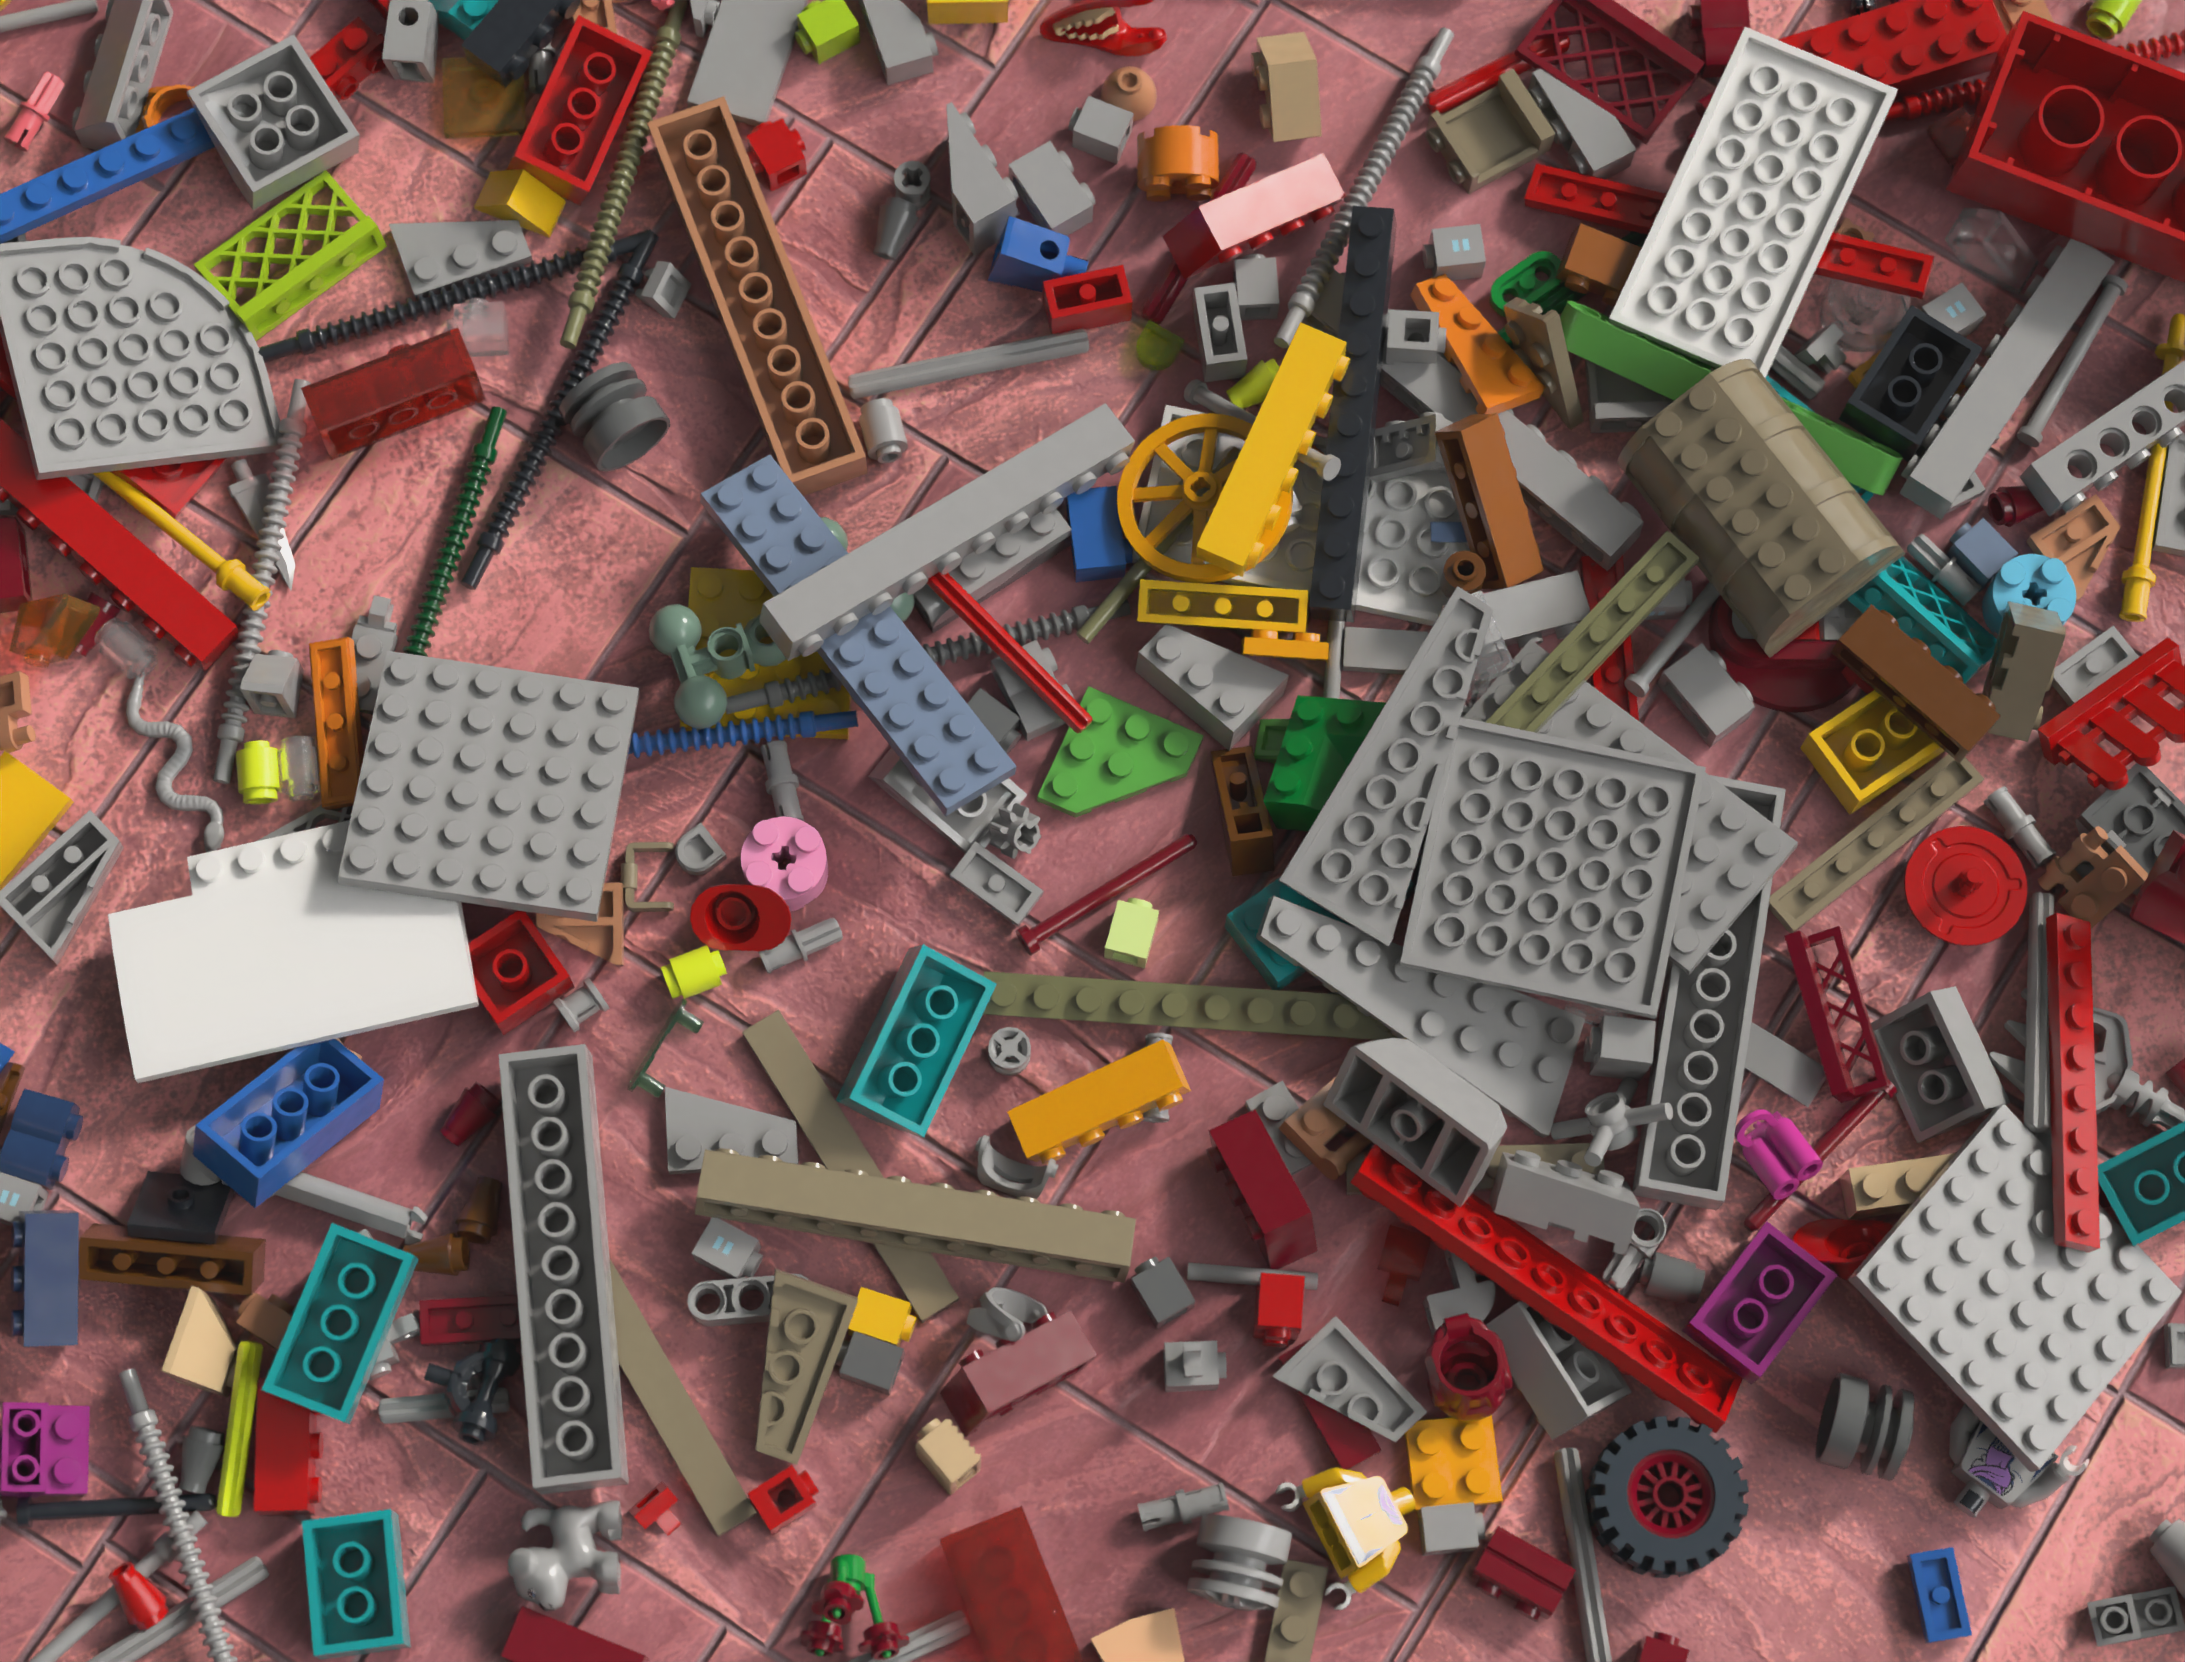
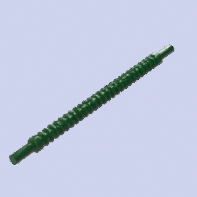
M491 407L480 442L473 445L470 453L473 461L467 463V468L470 472L463 474L466 483L459 485L462 494L456 495V500L459 504L452 506V511L455 515L448 517L451 526L444 528L447 537H443L440 540L444 547L437 549V554L440 558L433 560L436 569L429 572L432 580L425 583L429 590L422 593V598L425 599V602L418 604L421 613L414 615L417 624L410 626L411 631L414 633L407 636L406 639L410 645L403 647L404 653L428 657L424 651L432 646L428 639L435 637V632L432 628L439 625L436 616L443 614L440 605L447 603L443 597L444 594L450 593V588L447 584L454 582V577L451 573L458 571L455 562L462 559L458 552L465 549V544L462 541L469 538L466 530L473 527L470 518L477 516L473 509L480 506V501L477 498L484 495L481 486L488 484L485 475L491 474L489 465L495 464L498 455L495 447L507 415V411L503 408Z

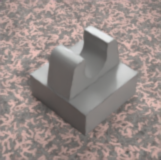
M657 261L655 267L648 269L644 274L648 278L644 290L637 289L635 295L644 304L654 308L662 317L675 319L692 284L670 262Z
M1833 322L1818 330L1794 356L1805 365L1809 366L1814 363L1823 373L1829 374L1832 370H1837L1847 360L1846 355L1836 344L1844 333Z

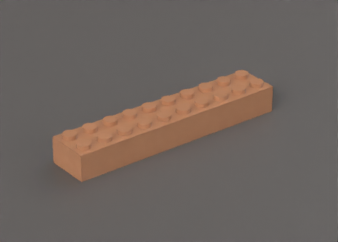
M723 96L647 122L651 144L773 459L803 496L867 474L865 452L725 97Z

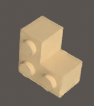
M1298 32L1256 38L1257 52H1251V66L1253 76L1257 77L1259 90H1265L1266 104L1259 106L1262 129L1269 130L1273 142L1322 136L1317 59L1305 33Z

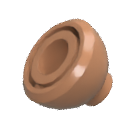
M1132 66L1121 67L1113 71L1105 79L1101 89V101L1132 112L1133 121L1146 117L1153 110L1157 100L1156 87L1151 77L1145 71Z

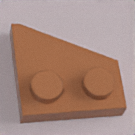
M2095 494L2072 511L2065 513L2031 535L2026 542L2035 554L2057 558L2066 565L2067 571L2075 585L2076 603H2078L2121 526L2097 494Z

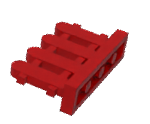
M2167 637L2037 729L2044 758L2054 766L2059 762H2062L2065 766L2072 762L2088 773L2087 781L2094 788L2102 784L2107 789L2119 790L2125 787L2129 781L2126 769L2128 764L2133 761L2145 767L2157 764L2162 757L2159 742L2166 737L2175 743H2184L2185 706L2178 710L2163 699V697L2171 692L2185 703V664L2182 665L2179 645ZM2139 716L2154 728L2145 733L2130 721ZM2106 739L2120 749L2121 752L2113 757L2097 744Z

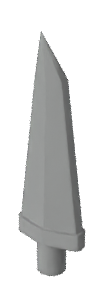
M241 459L231 465L238 482L228 486L227 489L258 539L262 540L263 536L259 534V530L265 528L261 519L267 517V513L264 512L263 508L270 504L265 498L272 493L268 488L270 481L267 474L253 476L246 459ZM282 528L281 532L285 537L278 541L282 546V550L276 551L280 561L274 563L291 591L296 564L285 530Z

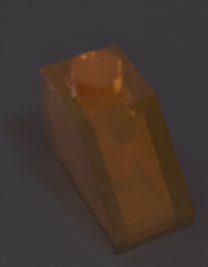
M59 594L20 603L9 651L24 656L25 663L36 667L46 668L49 667L50 663L67 660L98 617L100 607L67 594Z

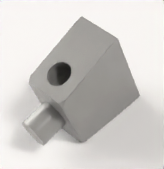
M390 0L382 60L394 80L435 83L439 16L432 3L428 2V0Z

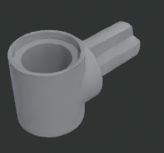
M1639 1209L1636 1222H1647L1652 1226L1654 1239L1643 1241L1635 1235L1633 1230L1626 1256L1615 1252L1602 1273V1278L1610 1286L1620 1290L1625 1288L1641 1260L1644 1258L1650 1259L1665 1237L1667 1230L1665 1219L1654 1209Z

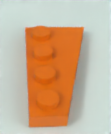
M1446 274L1415 284L1410 296L1419 311L1439 312L1438 327L1446 328L1445 353L1443 354L1448 362H1455L1462 374L1459 382L1466 394L1473 393L1478 402L1475 408L1478 414L1501 413L1540 398L1546 388L1545 385Z

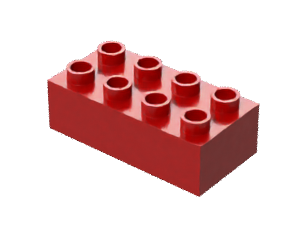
M2023 11L1999 47L1945 190L2185 283V73Z

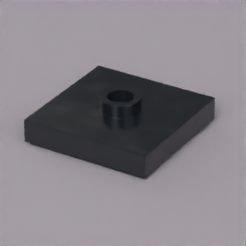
M148 1171L127 1223L128 1236L216 1244L235 1191L230 1186L222 1184L221 1179L219 1182L211 1185H197L187 1181L181 1174Z

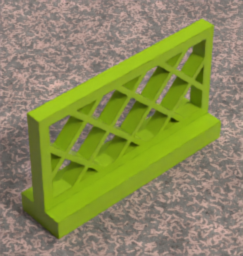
M325 170L200 259L194 266L205 280L226 297L230 302L229 308L249 332L252 333L255 341H257L385 249L387 245L377 224L369 215L366 216ZM327 186L332 191L331 206L311 205L313 196ZM287 214H300L298 229H278L280 219ZM309 215L328 216L326 230H306ZM337 216L354 217L358 221V223L345 232L334 231ZM255 237L267 238L264 253L245 252L247 243ZM276 238L295 239L293 254H273ZM304 240L323 241L322 249L312 256L301 255ZM222 261L234 262L231 277L214 276L209 270ZM243 262L262 263L260 277L240 278ZM271 263L290 264L289 272L280 279H268ZM238 287L257 288L255 297L241 307L237 304L235 299Z

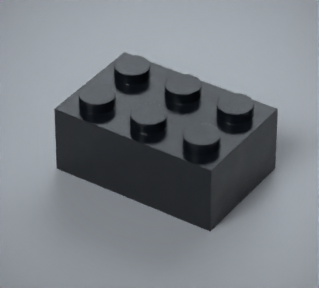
M1911 305L1850 397L1839 420L1868 438L1895 450L1902 455L1904 460L1910 462L1983 348Z

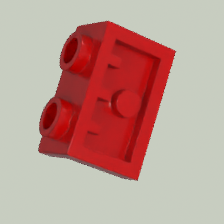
M359 16L310 57V60L338 102L341 99L350 98L364 79L371 73L376 74L386 66L382 60L385 36L382 33L377 35Z

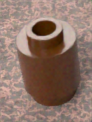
M1458 551L1452 554L1444 565L1440 580L1441 590L1444 595L1450 599L1457 586L1473 596L1479 595L1486 575V567L1483 560L1471 551Z

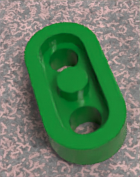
M1539 251L1531 254L1494 281L1491 287L1489 301L1492 309L1497 314L1506 317L1503 307L1507 304L1503 299V296L1506 294L1524 299L1529 304L1538 302L1561 284L1562 280L1555 278L1561 260L1553 253ZM1543 272L1547 274L1549 279L1540 281L1535 277V273Z

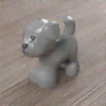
M620 1501L601 1502L586 1508L563 1506L556 1510L538 1507L524 1513L521 1518V1528L527 1531L539 1524L550 1527L553 1546L550 1549L538 1547L518 1548L512 1552L508 1560L507 1570L513 1577L518 1596L535 1602L544 1611H555L562 1607L565 1601L569 1580L580 1577H591L597 1580L599 1591L610 1595L620 1594L621 1566L618 1563L619 1553L598 1551L593 1540V1535L599 1531L602 1537L610 1541L622 1540Z

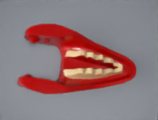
M1081 0L1050 14L1041 22L1039 28L1041 35L1047 40L1093 47L1121 56L1150 54L1160 49L1167 40L1165 29L1159 27H1131L1121 17L1119 7L1141 6L1149 4L1154 0Z

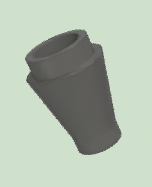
M887 197L885 205H880L876 245L873 251L875 255L887 260L896 261L899 251L919 219L916 216L918 210L916 205L896 197Z
M199 1426L189 1427L188 1435H183L181 1480L178 1488L195 1493H205L207 1483L224 1451L225 1444L222 1442L225 1433Z

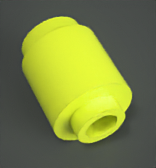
M258 740L244 743V749L236 752L238 793L243 794V803L260 805L278 801L277 792L281 791L279 750L270 747L268 741Z
M707 945L669 959L670 964L661 967L672 999L682 995L686 999L722 985L720 976L727 974L719 950L710 953Z

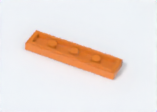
M350 637L309 643L322 808L326 810L353 806L364 758L354 640Z

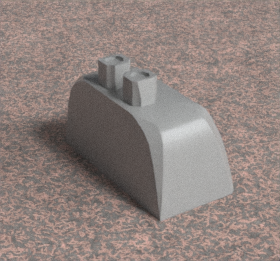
M1377 1039L1350 1047L1323 1104L1459 1207L1468 1199L1483 1178L1507 1129V1124L1499 1104L1413 1041L1407 1039Z

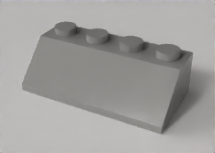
M169 0L108 1L106 7V29L104 34H99L95 43V65L93 71L89 70L86 73L83 85L84 101L82 107L76 108L72 120V128L83 147L100 150L135 134L174 13Z

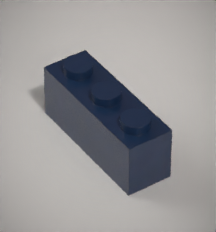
M74 1210L19 1211V1221H13L11 1226L12 1248H19V1263L11 1267L12 1292H18V1310H11L10 1315L11 1336H18V1343L23 1347L78 1345L79 1213Z

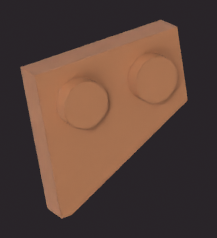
M604 883L597 922L536 913V927L615 965H624L623 883Z

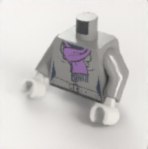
M1966 1404L1963 1405L1950 1426L1949 1456L1954 1462L1951 1472L1966 1484L1955 1499L1954 1504L1973 1518H1976L1987 1501L1995 1507L2003 1509L2009 1505L2023 1508L2047 1499L2069 1480V1475L2078 1476L2083 1473L2089 1464V1458L2079 1466L2072 1465L2068 1461L2067 1456L2072 1454L2077 1446L2071 1445L2065 1449L2059 1463H2054L2059 1456L2053 1452L2041 1469L2030 1472Z

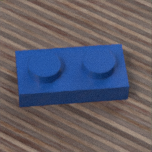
M1953 1547L1907 1555L1925 1644L1971 1636L1972 1631Z

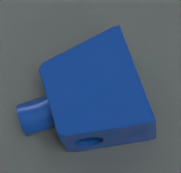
M1009 216L996 243L988 281L1043 292V281L1085 273L1088 267V260L1067 255L1070 243L1068 236Z

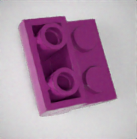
M33 1402L1 1403L0 1495L38 1498L39 1496H86L88 1494L90 1406L48 1405V1403Z

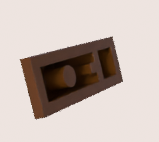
M1252 746L1232 748L1230 751L1227 749L1210 751L1225 845L1232 876L1274 871L1273 833L1267 808L1263 802L1264 795Z

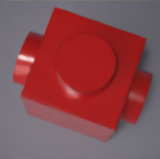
M783 118L773 123L771 121L763 122L756 126L751 134L747 135L749 151L746 153L755 175L761 173L771 192L807 175L806 159L802 153L806 150L805 144L797 129L789 130Z

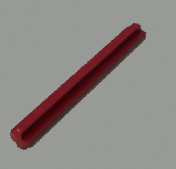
M1245 153L1237 154L1208 202L1245 187L1256 169L1255 159ZM1174 258L1142 309V318L1156 326L1162 323L1189 279H1184Z

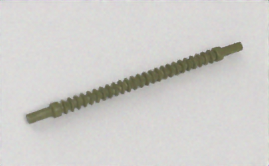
M675 0L674 6L669 9L664 27H660L655 37L656 44L652 47L653 54L649 58L650 63L645 67L647 73L642 76L643 83L639 86L640 93L636 95L637 102L633 105L634 112L629 116L631 122L626 125L627 132L623 134L624 142L620 144L621 151L616 155L618 161L613 164L615 171L610 174L612 181L606 185L609 191H606L603 195L605 201L600 204L602 211L597 213L599 221H596L593 225L595 231L590 234L592 241L587 244L589 251L583 255L585 261L580 264L582 271L577 274L579 281L573 285L575 291L570 294L568 300L570 312L559 342L561 346L567 349H575L586 314H590L595 304L594 296L598 294L596 287L602 283L600 276H603L605 273L603 267L608 264L606 257L611 254L610 246L615 243L613 236H616L618 233L616 226L621 224L620 216L625 213L623 206H626L628 203L626 197L631 193L630 186L634 184L633 176L637 175L636 167L641 163L639 157L644 154L642 147L647 144V139L645 138L649 136L647 122L653 121L652 118L657 114L655 108L660 105L659 98L663 95L662 88L666 86L665 79L670 75L668 69L673 66L671 59L675 58V50L678 49L682 39L679 30L689 0Z

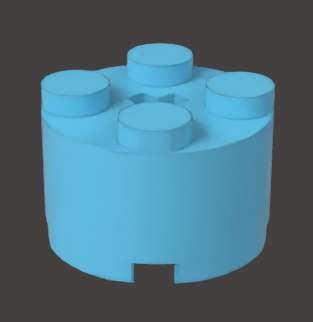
M2025 554L2009 560L2001 567L1983 596V618L1992 633L1996 632L1999 634L2007 601L2055 611L2058 613L2063 626L2070 618L2076 604L2075 585L2067 571L2066 565L2057 558H2049L2039 554Z

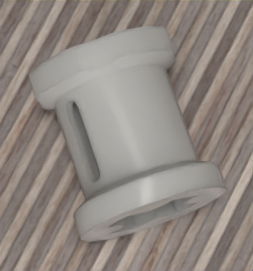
M907 161L899 165L894 174L896 198L916 205L918 210L924 208L930 201L931 178L929 170L925 165L917 161Z
M589 977L583 980L581 988L565 999L557 998L553 1001L574 1033L580 1029L579 1024L599 1010L605 1012L610 1009Z

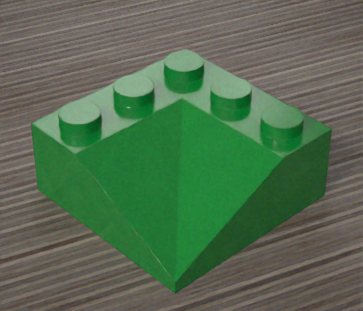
M1297 695L1263 800L1277 829L1309 831L1385 706V702Z

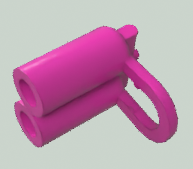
M1764 1109L1755 1110L1744 1116L1736 1125L1735 1138L1743 1147L1742 1154L1775 1199L1780 1200L1788 1197L1798 1188L1799 1181L1808 1180L1821 1170L1823 1166L1822 1160L1792 1120L1782 1117L1778 1111L1771 1114ZM1752 1123H1754L1753 1127L1755 1129H1753L1749 1134L1744 1135L1746 1129Z

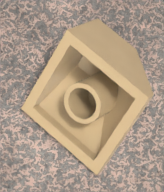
M191 1286L161 1371L178 1383L228 1398L230 1390L233 1388L238 1346L217 1303L200 1288Z

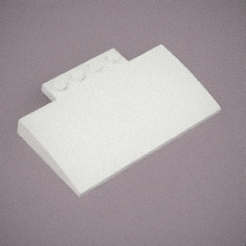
M350 820L187 857L192 889L191 896L108 914L119 994L136 1082L142 1083L479 1006L461 902L339 884L338 873Z

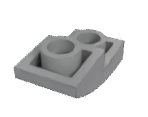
M1751 1022L1744 1069L1768 1082L1771 1086L1804 1106L1809 1107L1826 1080L1823 1066Z
M2175 1586L2087 1602L2097 1647L2185 1631V1624Z

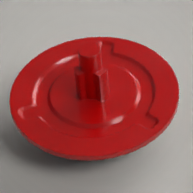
M1956 826L1937 831L1919 844L1911 855L1905 870L1904 891L1908 906L1915 919L1930 934L1954 945L1978 946L2002 937L2018 921L2027 899V879L2017 854L2001 838L1980 828Z

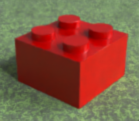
M516 911L468 943L477 998L503 1036L553 1003L554 1000L575 988L570 975L525 911Z

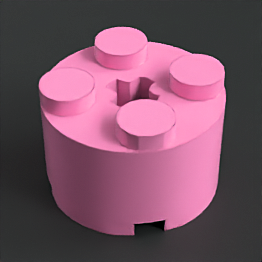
M776 817L760 821L754 826L743 844L741 866L746 885H758L772 889L781 895L789 906L790 911L803 908L804 905L811 902L815 897L817 898L825 888L828 879V862L825 846L819 832L806 822L792 817ZM785 858L791 859V863L787 865L786 870H779L778 863H781Z

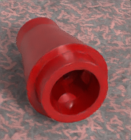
M125 1562L117 1566L109 1574L108 1578L114 1585L129 1624L136 1625L139 1630H146L159 1623L169 1611L165 1604L167 1597L134 1567L132 1562Z

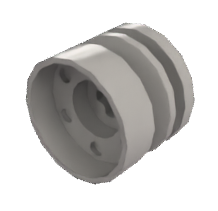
M1203 1514L1196 1545L1213 1552L1214 1558L1213 1560H1193L1191 1569L1209 1575L1210 1578H1189L1187 1591L1205 1598L1210 1603L1243 1611L1277 1610L1280 1597L1261 1591V1587H1282L1283 1580L1266 1572L1265 1567L1266 1564L1281 1565L1287 1563L1292 1533L1275 1526L1242 1518Z

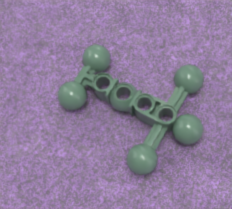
M820 517L847 551L849 545L848 537L840 524L827 517ZM904 592L894 598L893 603L890 605L902 622L908 619L915 603L914 593L908 595ZM680 604L666 605L655 612L648 629L649 639L660 653L672 658L681 684L675 693L674 709L680 720L686 725L696 729L710 728L720 722L728 704L726 692L716 680L704 674L714 671L721 678L734 679L743 675L747 669L750 672L755 671L754 663L767 667L777 666L787 660L775 642L769 644L759 642L762 638L769 636L759 622L761 614L749 620L744 629L742 624L738 623L736 628L722 627L715 630L709 636L707 647L695 650L701 638L702 627L699 618L690 608ZM728 649H733L737 651L734 655L730 657H722L719 655L721 652Z

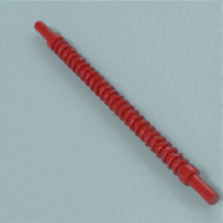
M2185 29L2181 31L2180 36L2176 32H2172L2169 38L2162 34L2158 41L2156 38L2151 37L2148 43L2144 40H2139L2137 46L2129 42L2126 48L2122 45L2116 47L2147 59L2151 58L2155 62L2160 59V56L2164 59L2170 58L2171 53L2178 57L2181 55L2182 50L2185 52ZM1988 76L1985 78V82L1977 78L1973 85L1969 81H1965L1963 87H1960L1959 84H1954L1952 90L1944 86L1941 92L1932 89L1930 95L1924 91L1920 93L1919 97L1915 94L1905 95L1901 98L1900 102L1892 103L1884 122L1902 117L1907 121L1918 119L1921 113L1929 116L1931 110L1939 114L1943 107L1950 111L1953 105H1956L1957 108H1962L1964 102L1972 106L1975 100L1979 102Z

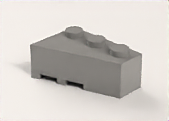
M1166 624L1139 651L1135 669L1136 673L1229 751L1284 695L1289 677L1288 674L1169 624Z

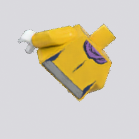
M1336 1467L1303 1479L1302 1485L1297 1487L1288 1482L1282 1483L1277 1487L1276 1494L1292 1490L1296 1495L1295 1500L1291 1504H1285L1280 1507L1284 1511H1295L1300 1507L1302 1498H1308L1302 1504L1340 1579L1348 1576L1349 1580L1346 1583L1335 1582L1326 1589L1325 1596L1334 1588H1341L1346 1592V1600L1334 1609L1341 1610L1346 1608L1350 1603L1353 1593L1356 1591L1363 1593L1388 1575L1401 1551L1398 1539L1408 1533V1526L1402 1516L1415 1509L1414 1497L1406 1487H1400L1390 1492L1384 1479L1380 1476L1366 1478L1361 1472Z

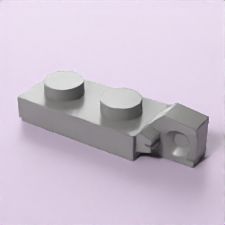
M375 595L368 617L359 616L351 638L354 640L360 712L371 715L374 712L386 652H394L398 641L396 634L397 623L390 622L394 605L391 604V599Z

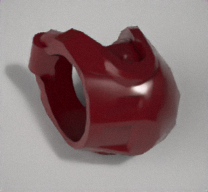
M1468 1313L1443 1318V1324L1434 1332L1432 1345L1427 1348L1425 1356L1429 1377L1427 1386L1432 1403L1444 1413L1458 1420L1474 1421L1488 1417L1495 1413L1502 1405L1506 1390L1512 1387V1376L1503 1342L1481 1320L1469 1317Z

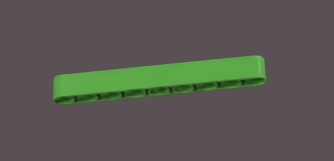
M1567 301L1560 316L1569 352L1674 401L1709 373L1716 370L1712 366L1648 340L1644 336L1641 337L1638 333H1632L1610 324L1608 316L1580 303ZM1782 398L1848 482L1878 495L1885 494L1903 459L1902 455L1877 441Z

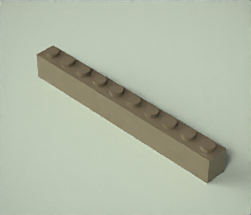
M719 1148L715 1151L705 1149L695 1205V1215L1125 1283L1130 1268L1136 1218L1126 1217L1123 1213L1114 1210L1098 1213L1083 1210L1080 1206L1070 1203L1055 1206L1042 1204L1032 1197L1023 1196L1011 1199L999 1197L994 1192L988 1190H975L973 1192L955 1190L954 1187L945 1183H932L930 1185L912 1183L909 1179L902 1176L880 1178L869 1176L866 1172L858 1169H847L843 1172L826 1169L823 1165L814 1162H804L801 1165L787 1163L771 1155H762L758 1158L743 1156L727 1148Z

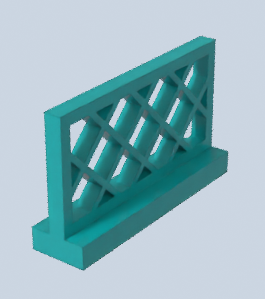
M1904 556L1847 598L1862 613L1871 604L1878 610H1885L1897 620L1899 628L1910 638L1915 637L1924 642L1930 649L1931 656L1943 666L1948 665L1954 668L1962 676L1964 684L1992 659L1997 639Z

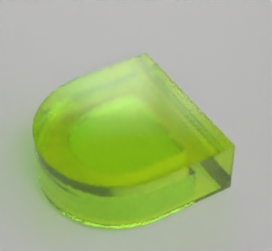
M1149 320L1136 343L1137 359L1147 369L1154 371L1166 369L1178 356L1185 340Z

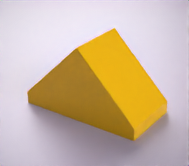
M524 169L490 172L474 208L477 211L504 221L518 220L522 228L550 238L566 201Z

